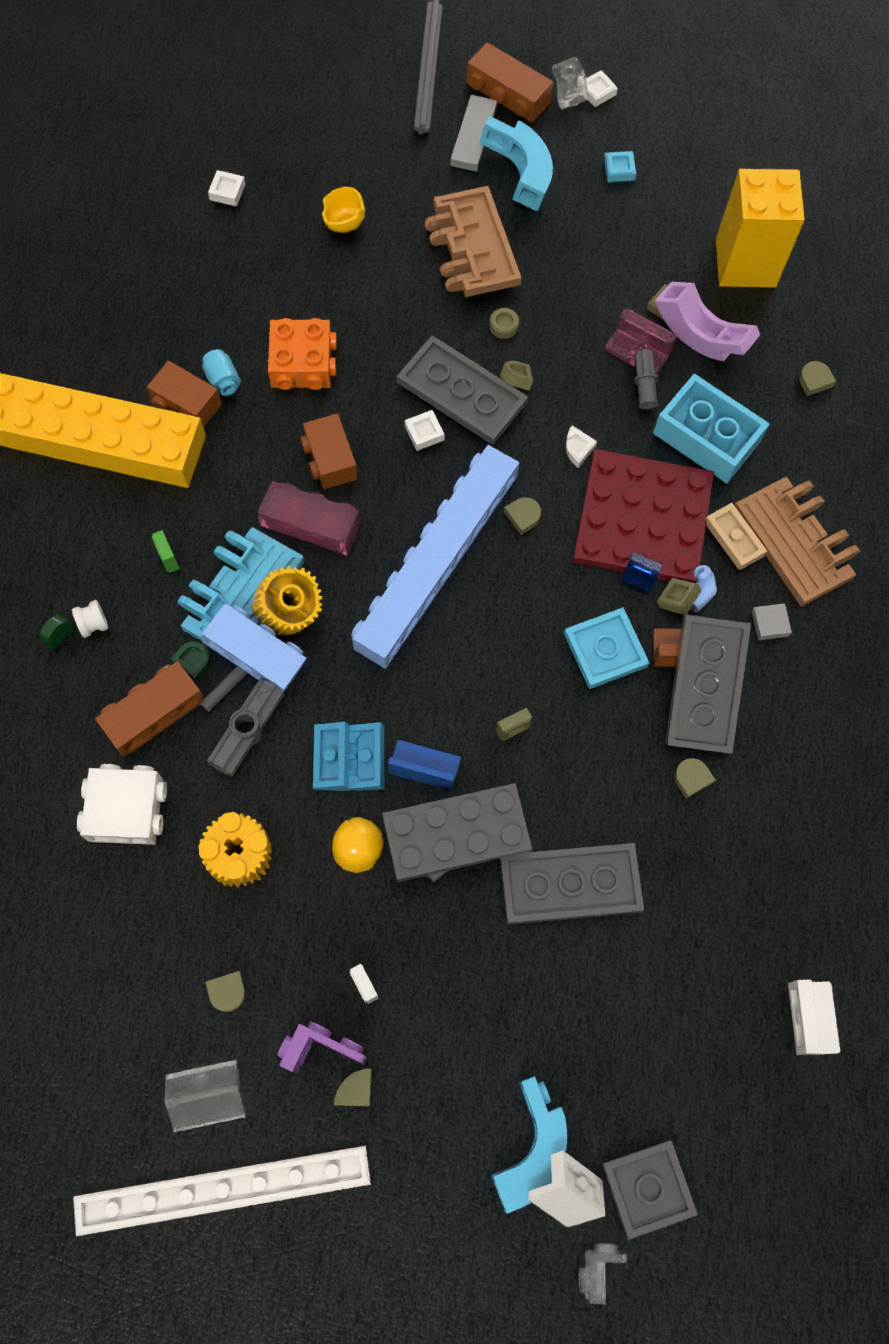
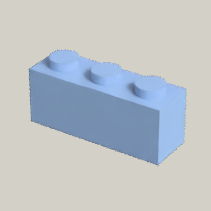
M225 603L202 633V642L256 679L267 680L285 693L306 661V657L302 655L303 651L291 642L285 644L276 638L277 634L267 625L261 623L258 626L248 619L250 617L249 614L236 605L230 607Z

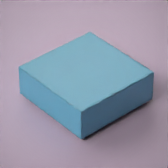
M633 151L605 153L604 163L608 182L635 180L636 168Z

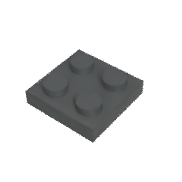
M671 1140L602 1163L628 1240L698 1215Z

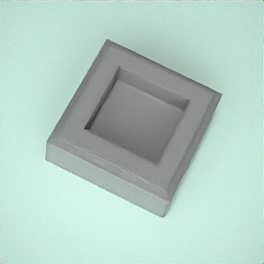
M785 603L754 607L751 611L758 640L789 637L792 633Z

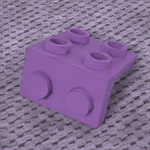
M310 1021L308 1027L299 1024L293 1037L287 1035L277 1055L282 1058L279 1066L297 1074L313 1041L363 1065L367 1057L361 1054L363 1046L344 1037L338 1043L329 1038L332 1033L330 1030Z

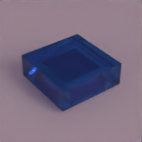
M633 552L621 580L650 592L662 565Z

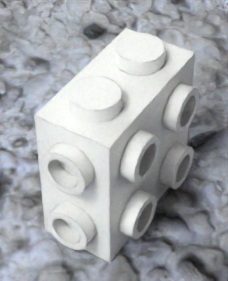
M102 764L100 769L89 768L88 779L84 778L81 787L82 798L85 799L84 809L79 812L77 818V830L80 832V835L88 842L156 845L157 835H161L163 830V815H159L160 802H165L167 795V784L163 782L159 773L154 771L153 767L142 765L134 766L133 770H121L120 766L113 764Z

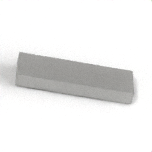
M474 95L470 96L451 156L450 166L478 171L485 148L479 141L488 117L494 118L497 100Z

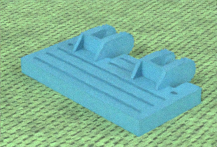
M253 527L248 531L245 538L233 531H228L225 535L226 540L231 545L244 551L242 557H239L220 546L216 547L214 553L219 559L238 570L235 572L224 565L209 587L197 580H192L189 585L190 589L195 594L208 600L209 603L206 607H203L188 597L181 596L178 603L184 609L202 619L198 621L188 615L181 624L183 631L202 641V633L225 603L230 607L236 605L245 610L250 616L248 619L259 626L261 619H256L252 610V603L255 601L253 596L256 594L254 591L258 584L275 569L278 570L280 567L285 569L287 566H290L291 570L294 567H297V570L300 569L305 562L304 556Z

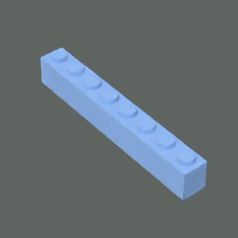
M487 445L482 454L478 452L474 456L469 466L471 470L466 477L462 475L457 480L453 489L454 494L450 500L445 499L441 503L437 511L438 517L433 524L429 522L424 527L420 536L422 540L416 548L412 546L408 550L403 560L405 564L399 572L394 571L386 584L387 590L382 597L379 595L375 597L370 605V614L366 620H360L352 631L351 636L353 637L354 650L385 669L518 476L519 462L490 445Z

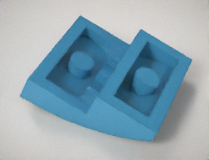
M346 722L315 724L313 789L333 791L384 789V725L381 722L349 725Z

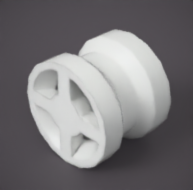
M97 600L91 601L87 607H75L72 609L75 622L83 638L91 636L93 631L109 629Z

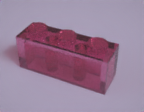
M274 481L271 482L257 512L260 524L263 527L346 556L360 526L359 510H356L352 505L345 502L338 504L327 500L326 497L316 492L309 494L300 491L294 485L286 482L282 484Z

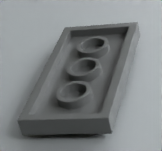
M433 335L397 375L398 384L492 445L495 444L528 403V396Z
M692 615L683 616L665 741L666 745L733 753L751 623Z
M516 783L382 813L397 882L532 851Z
M635 843L527 852L500 859L507 925L642 913L644 911Z

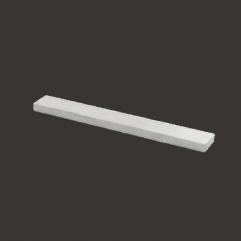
M366 1146L74 1196L76 1236L370 1185Z

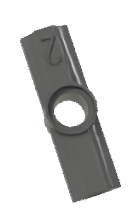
M259 679L240 710L232 714L229 720V727L208 758V764L223 774L233 777L252 745L261 739L263 728L284 697V692L273 683ZM243 723H254V727L250 732L241 733L238 731Z

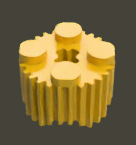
M287 566L285 569L280 567L278 570L275 569L270 572L254 591L256 594L253 596L255 601L252 603V610L256 619H261L260 624L267 625L272 630L277 631L278 635L281 634L283 636L292 635L306 628L319 616L318 613L322 610L320 608L322 603L319 602L322 599V596H319L321 590L316 588L318 583L314 581L316 577H311L310 571L306 573L305 568L297 570V567H294L291 570L290 566ZM289 596L292 599L291 605H286L282 598Z
M235 812L223 814L222 817H218V822L213 820V826L206 827L208 832H203L202 835L205 838L200 839L201 843L199 844V855L207 871L225 886L228 884L232 887L235 884L239 887L241 883L247 886L248 881L254 883L255 879L261 880L260 875L266 874L264 870L270 868L268 861L272 859L269 855L272 853L271 843L262 825L258 824L256 819L252 820L249 815L245 818L242 813L238 815ZM240 845L243 850L240 855L233 853L229 856L231 854L230 850L234 846Z

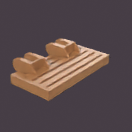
M485 186L434 197L433 205L437 215L429 216L424 224L426 230L434 231L429 237L431 244L435 246L447 244L453 261L442 264L440 268L442 276L450 277L445 283L447 291L463 290L465 297L521 285V275L489 187Z
M784 477L736 502L734 506L766 548V557L802 607L852 580L856 574L849 564L838 570L835 567L853 558L860 550L856 545H853L833 555L830 548L844 542L849 536L846 530H841L827 537L828 534L814 515L801 520L803 516L818 509L825 501L821 496H817L798 505L795 500L808 494L814 486L810 481H806L794 487L789 479Z

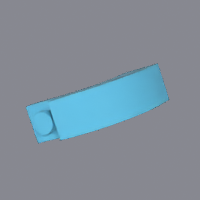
M489 116L485 122L479 143L513 161L520 173V180L513 200L538 212L553 172L552 159L547 146L540 136L526 124L518 121L515 128Z
M535 1077L519 1082L534 1124V1140L531 1149L518 1164L492 1174L506 1214L531 1203L528 1200V1191L552 1183L551 1154L560 1151L566 1152L567 1126L563 1109L558 1107L550 1111L547 1110L546 1104L551 1103L544 1082L537 1083Z

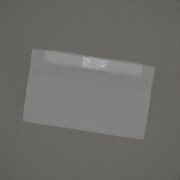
M237 1060L166 1075L164 1101L174 1132L246 1117L240 1094Z

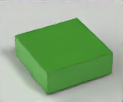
M163 530L152 534L153 542L167 572L171 573L178 570L179 566Z

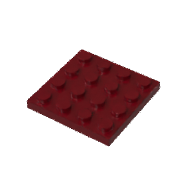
M594 449L573 562L667 581L676 578L697 583L698 577L694 576V570L700 566L706 528L705 519L708 515L714 471Z

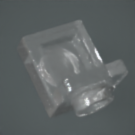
M572 57L553 65L552 73L558 82V103L561 109L587 100V76L578 58Z
M597 1243L595 1244V1250H585L586 1268H580L579 1287L580 1293H586V1300L590 1304H606L605 1262L627 1263V1254L617 1251V1244Z

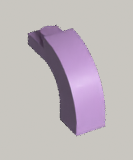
M671 281L655 300L661 316L675 335L689 347L709 358L724 361L730 353L744 355L760 336L756 325L729 323L713 315L703 304L694 283Z

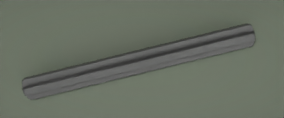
M438 0L428 2L426 7L414 118V130L418 131L419 135L428 133L430 130L442 5L438 3Z

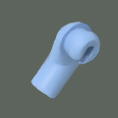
M706 565L698 566L694 570V576L698 577L696 584H699L702 590L691 607V610L695 613H698L715 596L717 591L715 576Z

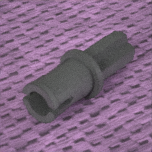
M642 349L635 354L637 376L634 378V381L638 385L639 408L653 409L658 406L656 394L658 375L654 371L653 352Z

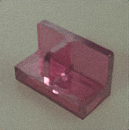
M625 308L620 315L617 330L606 344L605 350L635 367L636 352L642 349L651 350L653 352L654 371L657 374L671 354L677 335Z

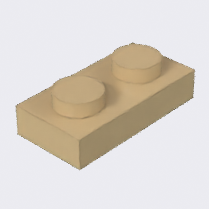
M733 503L706 517L707 527L738 570L759 560L767 553L766 548Z

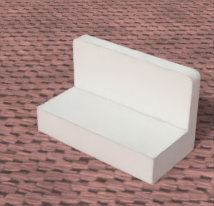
M796 980L788 983L797 1055L839 1053L840 1045L831 983L828 981L812 982L811 980Z
M560 1151L551 1154L552 1183L528 1191V1200L567 1227L605 1216L603 1180L566 1152Z

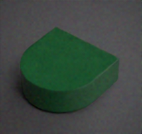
M55 615L43 625L40 631V639L47 647L54 651L75 627L63 615Z
M190 641L183 644L170 660L173 664L178 661L186 673L197 681L209 667L211 658L205 645L197 641Z

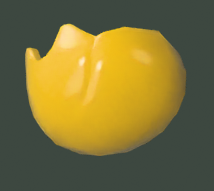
M341 187L324 197L322 216L325 225L330 230L338 233H348L360 226L365 217V207L361 194L355 188Z
M362 817L346 820L339 826L332 841V852L335 862L343 870L354 873L370 870L374 867L382 853L384 845L382 831L373 821Z

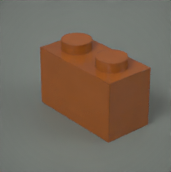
M169 360L147 386L151 403L155 408L200 417L203 428L222 405L217 388Z
M338 413L303 423L305 435L300 436L304 453H310L313 461L309 462L310 471L314 480H320L322 489L357 480L356 463Z

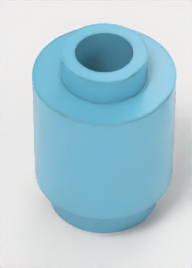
M220 349L206 353L202 359V369L209 384L218 389L219 395L228 396L233 394L239 387L241 379L230 356Z

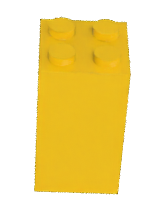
M738 170L716 237L719 286H777L804 222L799 170Z

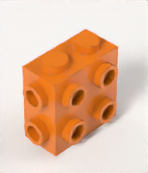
M288 318L270 320L268 374L271 388L284 390L291 388H309L314 390L330 388L331 376H336V358H331V350H337L336 332H331L330 320L318 318L310 320H292Z

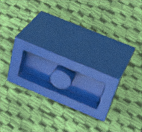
M398 740L393 757L389 758L388 769L389 774L452 791L461 757Z

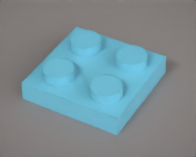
M624 608L571 626L564 631L566 640L589 689L642 670L649 665L646 654Z

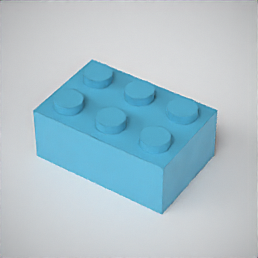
M693 374L660 413L653 434L706 470L714 471L716 477L728 483L760 444L769 423L696 374Z

